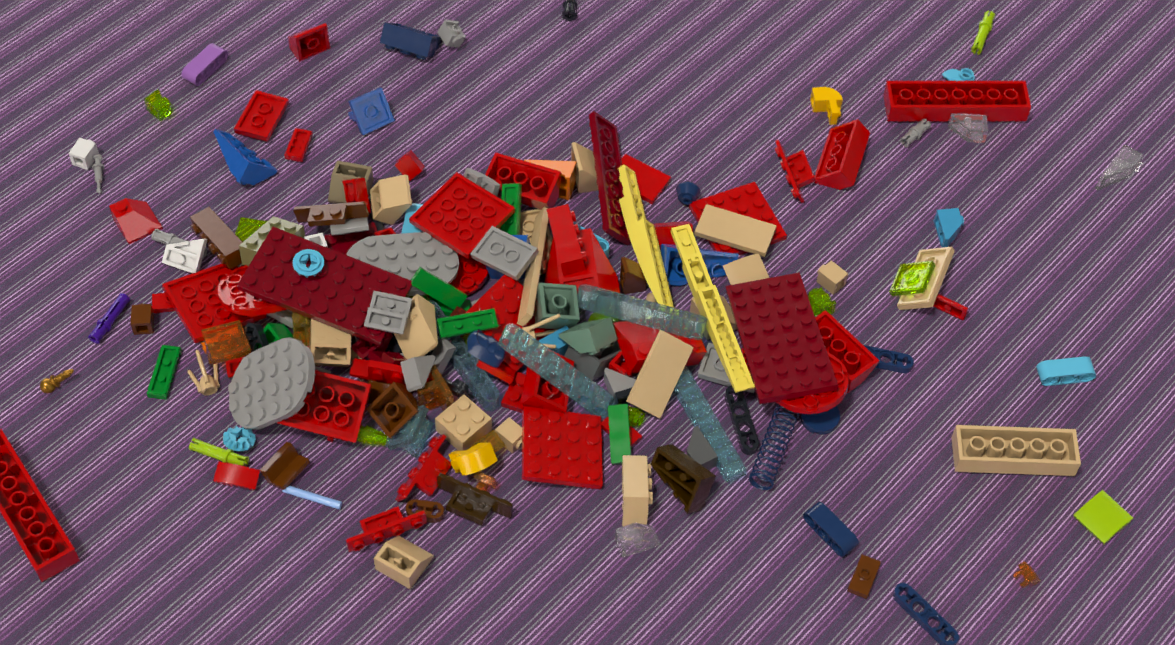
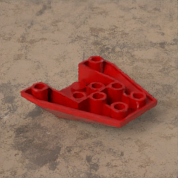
M591 228L579 230L580 235H577V238L581 237L584 247L581 249V252L585 251L587 262L584 263L585 271L563 276L553 238L544 283L576 285L577 297L596 293L610 297L621 295L618 276Z

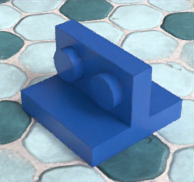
M377 88L348 101L352 110L348 112L351 120L356 121L362 135L395 121L382 88Z

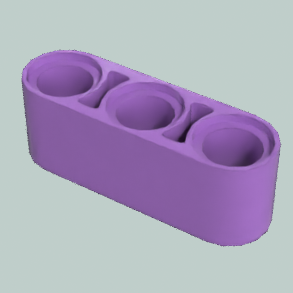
M214 43L209 44L184 67L182 78L196 86H200L226 62L228 51Z

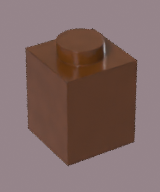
M141 303L131 306L130 324L134 335L154 334L155 314L151 304Z

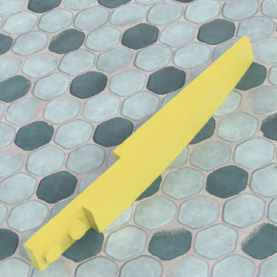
M622 165L618 169L624 197L619 199L634 252L662 311L674 317L676 314L655 227L646 220L635 172L626 165Z
M690 224L671 228L672 237L683 263V272L735 393L753 389L755 386L716 285L712 284Z

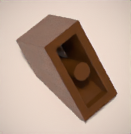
M621 257L620 283L623 294L646 291L647 283L640 264L626 257Z

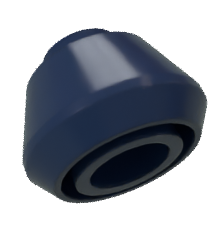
M690 181L682 182L676 187L678 200L684 205H690L692 202H695L701 193L700 188Z

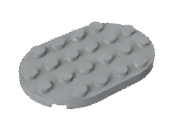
M426 232L366 237L355 243L346 254L409 280L412 279L418 268L422 267L450 284L455 280L459 268L457 253ZM414 286L408 296H415L416 294L428 295Z
M283 338L253 351L241 360L228 387L229 410L234 420L240 426L252 430L262 429L293 416L305 404L303 400L307 396V392H311L315 378V362L310 348L305 346L300 340Z

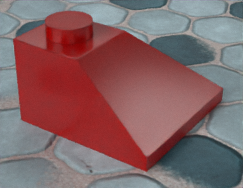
M326 23L288 37L290 49L299 62L330 49Z
M125 198L109 206L113 220L128 244L151 235L155 229H163L145 201Z

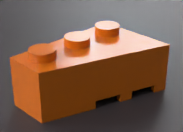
M524 159V161L561 171L558 198L570 200L576 185L577 161Z

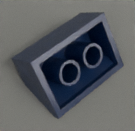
M385 22L379 43L385 44V48L394 50L399 48L401 49L400 52L410 55L411 52L415 53L417 58L426 60V57H433L442 39L438 35L402 24Z

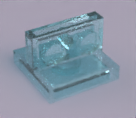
M424 405L418 406L419 412L391 439L388 437L385 446L390 450L401 447L414 458L419 457L434 424L426 418L429 409Z

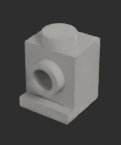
M445 19L437 32L446 46L460 48L466 38L458 26L460 24L458 21Z

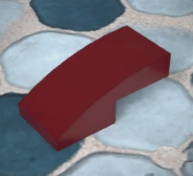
M372 350L369 351L367 357L370 360L401 365L400 362L408 360L398 352Z

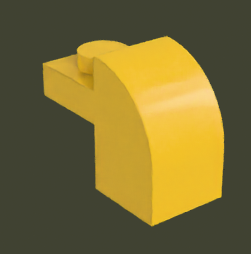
M829 87L812 88L810 96L812 111L827 112L829 124L837 125L838 117L841 116L843 101L841 94Z
M491 442L477 443L468 450L453 451L448 454L455 472H461L462 476L481 471L498 461Z

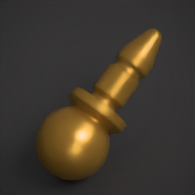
M68 369L56 377L51 375L50 378L43 379L40 382L41 391L46 394L52 393L56 387H60L62 381L71 376L74 370Z

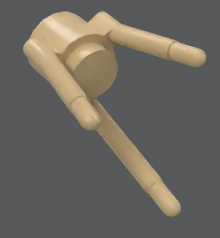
M560 314L531 326L523 327L522 331H518L521 346H526V349L540 348L541 346L556 348V345L532 342H536V337L547 336L557 331V329L535 333L533 329L560 318Z
M196 350L195 353L203 376L199 382L191 370H188L187 373L196 385L199 393L212 395L220 387L217 354L213 356V378L211 375H207L200 352Z

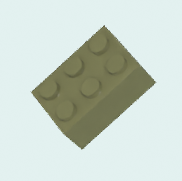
M273 216L239 245L242 264L250 265L273 226L302 238L305 237L304 226Z

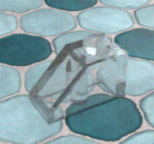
M951 113L948 128L966 142L985 143L988 134L987 115Z
M632 523L615 530V543L622 558L661 545L656 531L651 525Z

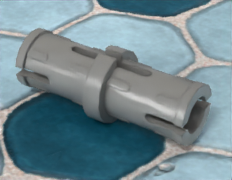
M923 119L916 126H912L909 132L900 138V143L903 145L907 142L904 147H908L915 140H919L922 134L930 129V122L928 121L924 124L927 119Z

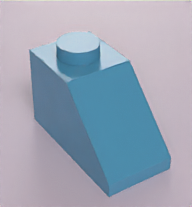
M959 208L936 211L934 224L941 248L948 247L958 236L961 227L964 225V217L960 215Z

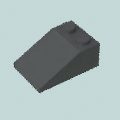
M617 340L612 342L610 347L600 349L599 353L589 355L588 352L580 354L569 345L564 357L574 361V367L584 374L586 378L593 381L604 375L605 368L609 369V363L621 349Z

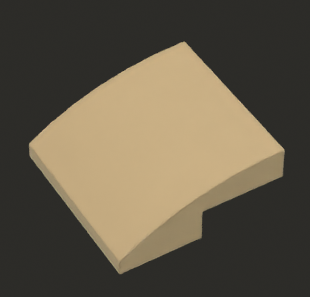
M759 253L723 265L731 285L770 278Z

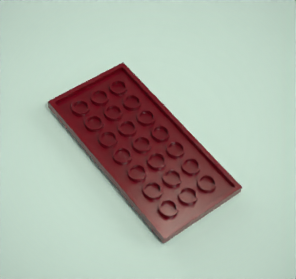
M273 226L237 284V289L381 346L388 332L364 327L373 291L407 297L413 286L411 284L412 281ZM305 249L318 251L324 258L322 272L317 273L316 276H308V278L305 275L299 276L298 272L294 271L293 258L298 252ZM308 259L307 261V268H309L311 265L310 259Z
M800 272L725 286L759 404L838 390V383Z

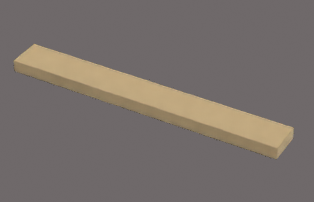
M543 207L535 217L531 245L538 248L539 253L526 269L517 322L520 326H525L534 313L549 221L546 210L548 208Z

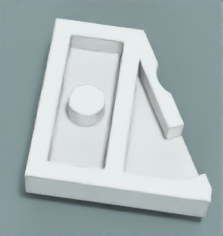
M207 239L166 245L162 263L190 273L198 272Z

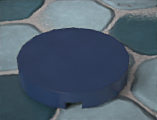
M835 406L829 411L822 413L801 414L800 420L809 432L825 435L837 428L840 421V411Z

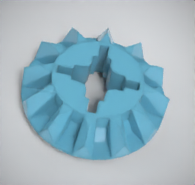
M305 249L294 256L293 268L294 271L298 272L299 276L305 275L308 278V276H316L317 273L322 272L324 258L318 251ZM308 259L311 261L309 268L306 267Z
M236 425L234 429L228 428L227 432H224L223 443L233 451H245L255 444V434L252 433V429L238 428Z

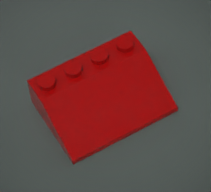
M681 315L613 323L617 342L630 373L641 371L659 330L665 331L694 347L685 366L699 365L707 352L700 335Z
M315 370L313 387L311 392H307V396L303 400L305 402L303 407L293 416L279 421L277 424L356 443L372 384Z

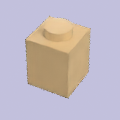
M830 261L818 269L816 282L834 295L846 284L848 273L833 261Z
M508 417L495 429V440L513 454L517 449H522V427Z

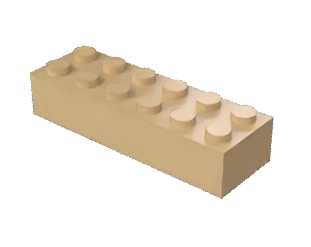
M956 425L951 437L955 472L1075 476L1081 465L1076 429Z

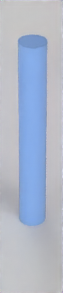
M288 485L286 489L282 490L284 493L339 510L342 507L341 501Z

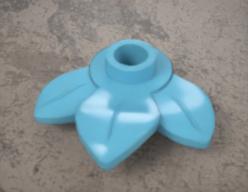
M963 68L961 71L949 69L942 73V76L949 81H974L975 78L973 71L969 68Z

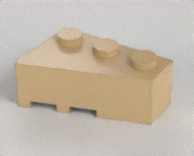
M623 455L622 527L647 528L648 504H652L653 494L649 492V490H652V478H648V476H651V464H647V456Z

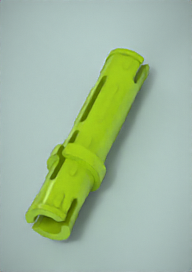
M986 11L983 20L979 23V30L971 48V52L976 54L977 49V54H981L987 35L992 30V22L995 18V14L992 11L989 16V11Z
M193 438L189 445V450L225 463L245 466L244 464L248 465L249 457L234 453L232 449L226 450L197 438Z

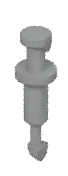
M96 154L93 156L95 164L92 165V170L95 171L96 192L102 194L100 183H102V171L105 167L101 164L102 155Z

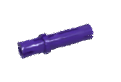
M120 293L103 318L97 321V326L88 336L93 343L99 344L106 332L112 329L111 325L130 302L129 296Z

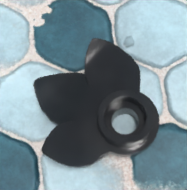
M440 378V381L447 385L446 390L456 397L466 395L470 400L474 399V396L468 391L470 386L459 379L451 382L446 378Z

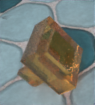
M479 471L473 477L478 482L476 488L482 491H487L488 487L495 489L498 483L495 478Z
M1025 560L1018 565L1022 571H1017L1013 575L1016 579L1024 576V581L1020 583V586L1023 588L1027 587L1030 582L1036 585L1042 581Z

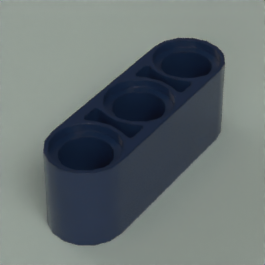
M817 502L803 513L805 522L840 557H844L859 545L856 535L824 503Z

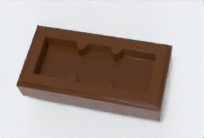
M861 554L847 592L867 599L881 561Z

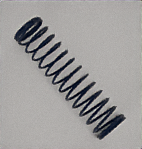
M778 403L769 422L767 433L764 436L765 439L762 441L760 452L757 454L755 465L752 468L753 471L748 478L754 487L761 490L773 488L774 481L776 480L774 475L778 474L777 469L781 467L780 462L783 461L784 450L788 448L787 443L790 442L791 431L795 429L796 418L799 417V413H797V417H794L788 413L780 412L778 408L794 413ZM776 414H781L784 417L795 419V423H791L790 421L785 419H779L776 416ZM779 420L784 424L792 425L793 429L790 430L785 426L776 425L774 421ZM776 426L781 430L790 431V435L787 436L782 432L774 431L771 427ZM769 433H775L778 436L788 438V441L784 442L779 438L771 437ZM767 439H772L778 443L785 444L786 448H781L778 445L770 444L767 441ZM770 445L775 449L783 450V454L780 455L775 451L767 450L764 446ZM762 452L780 456L781 460L777 461L774 458L764 456ZM760 458H765L771 462L778 463L779 467H774L770 464L763 463L760 460ZM760 464L775 469L776 473L772 474L767 470H762L757 465ZM755 471H761L765 474L755 473ZM767 475L773 476V477H774V480H772V479H771L769 476H767ZM752 476H757L761 480L770 482L771 486L766 487L758 484L753 480Z

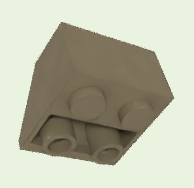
M336 161L331 175L328 202L336 204L346 203L343 180L365 178L369 196L374 182L372 167Z

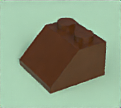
M393 382L366 408L389 439L396 435L419 412L416 398L407 390L404 384Z

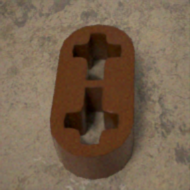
M412 499L405 506L407 516L415 514L412 510L414 507H418L416 513L425 511L427 522L438 523L444 518V507L438 502ZM437 509L438 513H436V515H432V512H434V510Z

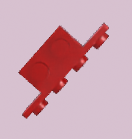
M776 140L777 147L775 151L778 157L782 158L780 164L783 170L788 173L785 177L789 185L792 184L793 186L791 192L795 199L798 198L803 203L805 200L800 188L816 181L804 150H801L787 157L784 147L779 140Z
M353 359L349 372L350 376L390 384L397 382L406 386L401 365L374 360ZM429 373L424 387L420 389H427L431 373Z
M446 435L434 436L428 443L429 449L418 458L419 464L408 473L407 477L409 479L398 488L396 501L399 502L405 499L414 485L427 496L433 494L438 486V475L440 473L445 475L451 466V462L437 452L447 437Z
M395 507L360 520L363 533L346 539L348 551H359L367 545L377 544L391 536H399L407 530L422 527L427 523L425 511H420L403 518L399 507Z

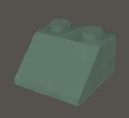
M539 283L534 308L535 323L560 314V318L537 328L560 329L564 326L568 328L575 326L580 320L576 285Z
M611 317L579 323L559 333V338L580 354L588 352L589 355L599 353L600 349L610 347L611 343L617 340Z

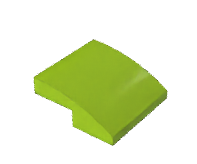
M1103 490L1073 515L1103 545L1133 520V517Z

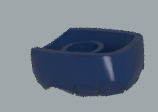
M480 329L474 330L467 338L468 352L492 367L498 368L502 364L507 352L504 346L495 338L483 334Z

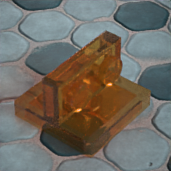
M240 320L201 330L209 364H217L240 358L251 353V348Z
M433 365L428 375L429 382H426L423 388L417 389L418 404L422 414L441 407L444 411L453 404L451 390L436 365Z

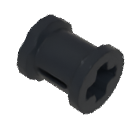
M564 0L562 3L564 8L562 18L566 21H573L577 18L576 8L578 3L575 0Z

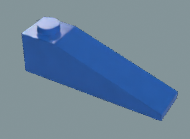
M214 130L215 137L230 172L237 178L236 181L242 185H256L277 173L278 170L266 159L261 161L256 157L257 153L244 147V143L228 132Z
M661 244L660 252L668 285H686L688 282L682 269L683 263L676 245ZM699 248L710 278L726 275L723 265L738 260L739 254Z

